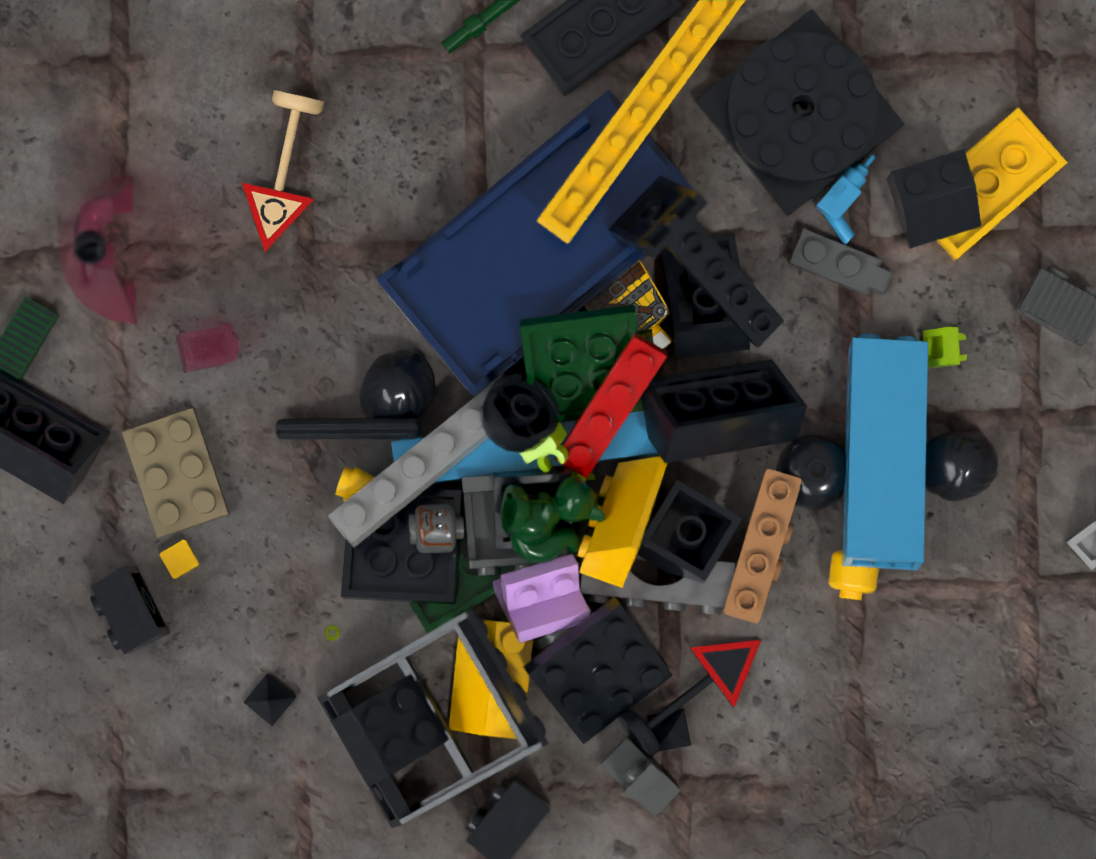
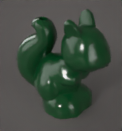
M569 477L560 484L553 498L547 492H540L537 498L529 499L521 486H508L505 489L501 505V525L504 531L511 532L510 540L512 547L520 558L532 563H546L557 558L565 548L569 552H576L580 548L581 539L574 530L566 527L555 528L561 519L569 522H579L585 519L602 522L605 520V514L597 507L598 501L592 488L578 477Z

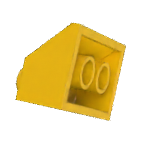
M660 456L618 463L614 476H605L598 495L604 497L605 501L603 506H597L604 512L605 520L602 522L590 520L588 526L595 529L592 537L585 534L577 556L584 558L579 573L621 588L623 587L638 551L667 463H664Z
M483 620L488 628L487 636L494 648L502 652L507 661L508 667L506 669L513 682L521 685L527 697L529 675L523 666L531 661L533 639L519 643L509 622ZM458 637L449 729L483 736L517 739Z

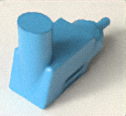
M871 154L864 163L856 164L854 168L849 167L815 207L825 216L844 245L850 241L855 233L842 215L861 194L859 189L866 183L865 177L868 174V166L876 158L874 154Z

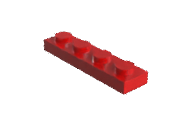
M634 332L562 443L569 453L567 461L562 465L587 479L666 359L667 351Z

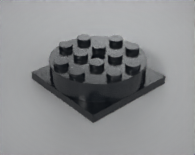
M813 9L809 10L778 36L754 49L742 64L695 101L787 217L905 124L877 90L872 75L862 59L852 49L836 39ZM802 101L806 104L811 102V115L807 117L796 115L792 109L793 102Z

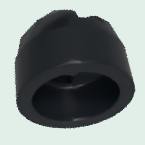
M86 229L80 232L74 241L75 257L85 264H96L102 261L106 255V242L102 234L94 229Z

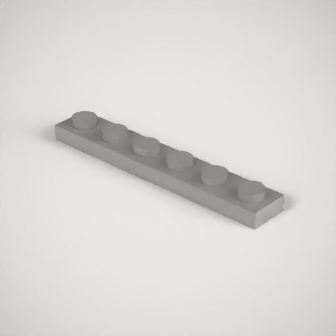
M504 374L328 515L332 524L353 547L357 546L488 439L482 427L481 407L490 388L495 382L505 376Z

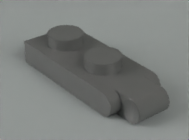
M806 229L802 230L788 264L865 296H869L871 290L885 295L893 276L892 272L880 268L882 260Z

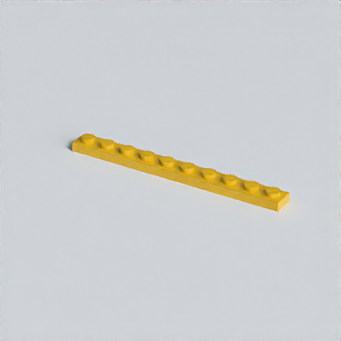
M746 0L698 1L537 220L538 223L567 244L570 242Z

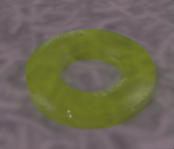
M336 626L327 627L325 637L330 641L338 639L340 635L339 629ZM330 630H335L336 635L334 637L329 636Z

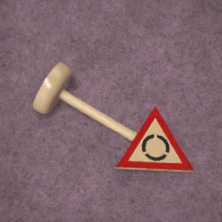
M273 90L272 102L276 106L291 109L274 190L242 182L264 252L271 247L314 200L313 198L283 192L300 111L317 115L322 112L324 107V101Z

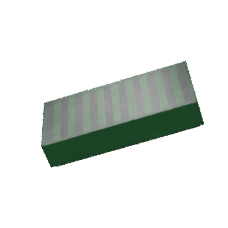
M25 296L0 337V368L22 380L58 320L59 315Z

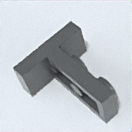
M627 737L600 763L622 785L624 792L633 801H638L654 817L681 791Z

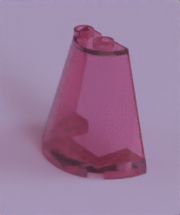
M124 176L101 183L87 192L75 204L65 221L61 233L59 252L64 277L70 289L82 304L108 320L125 324H137L136 287L122 285L115 269L114 244L106 242V255L102 261L96 264L82 263L74 254V241L80 232L86 229H94L102 234L105 225L109 222H114V214H134L133 176Z

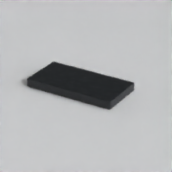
M567 0L522 33L520 38L562 94L566 96L683 10V5L679 0Z

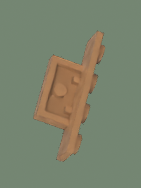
M772 469L764 471L724 604V614L755 624L760 622L772 580L777 581L781 572L783 560L779 559L782 546L783 544L788 545L792 535L794 524L790 523V519L802 483L800 478Z

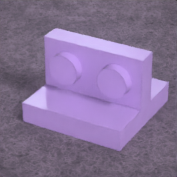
M573 554L503 574L501 579L493 581L494 593L519 643L576 626L591 615L590 609L579 590L578 563Z

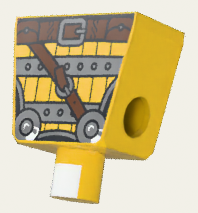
M638 261L585 306L584 311L634 304L637 331L652 329L654 344L665 349L672 340L659 324L669 317L670 311L645 267Z

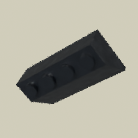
M772 359L655 377L641 395L648 439L664 463L796 441L807 409L806 403Z
M0 369V468L64 504L82 483L109 437L110 432Z

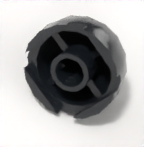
M518 374L503 376L493 384L481 407V421L487 437L496 446L508 452L523 453L537 449L556 431L558 426L556 418L559 415V406L553 394L542 383L534 380L533 385L528 384L526 380H521L524 375Z
M820 435L802 436L796 441L789 443L779 455L775 471L792 475L802 480L795 506L809 510L826 508L838 501L844 494L846 454L843 448L831 438Z

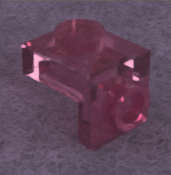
M230 323L221 324L216 328L181 333L176 336L184 373L226 366L237 360L239 342L237 335L231 330Z

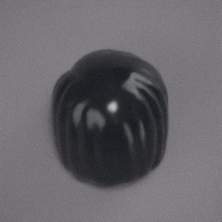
M400 350L395 353L379 356L368 369L359 393L360 405L366 417L418 418L428 407L435 390V376L429 362L421 354L409 350Z
M956 430L935 436L926 443L925 489L930 493L937 494L944 500L960 501L982 493L989 488L996 478L998 468L997 453L988 438L980 435L978 432Z

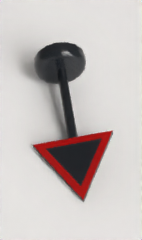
M761 640L690 647L689 649L708 675L647 722L636 712L626 710L618 716L623 729L640 751L648 758H651L660 748L652 729L714 682L732 708H734Z

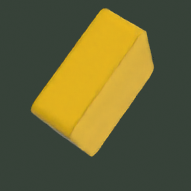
M181 540L160 553L162 561L174 579L181 577L200 565L187 540Z

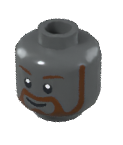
M449 503L420 504L417 506L415 514H409L410 544H416V548L420 553L452 552L456 546V539L464 538L463 516H456L454 507Z

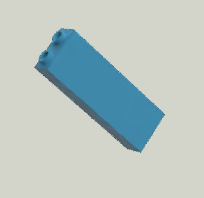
M861 334L858 338H852L848 348L845 441L846 476L844 486L842 566L918 571L924 562L928 342L918 341V338L913 336H900L895 340L881 339L876 334Z

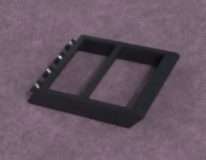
M472 609L317 697L332 723L331 720L352 708L344 695L345 692L393 664L398 663L405 677H410L447 741L444 745L463 778L411 807H408L391 776L369 787L352 758L391 828L403 825L549 744L545 737L546 729L544 724L536 715H532L526 704L527 697L519 683L513 682L506 669L508 665L504 655L499 649L493 647L487 636L488 628L479 615H475ZM452 630L456 631L521 744L518 748L476 771H473L408 658L412 653Z

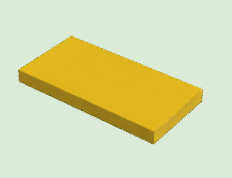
M1019 107L965 153L976 184L981 227L937 240L954 261L1068 163Z

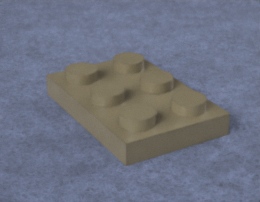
M194 408L122 432L157 538L160 539L230 515Z

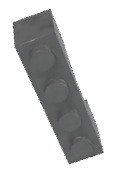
M717 561L705 583L682 577L680 580L664 586L647 584L634 576L630 570L622 588L581 573L580 592L587 594L586 602L607 603L609 596L624 598V605L646 607L647 600L662 601L661 609L684 611V604L699 605V613L721 615L733 578L735 563Z

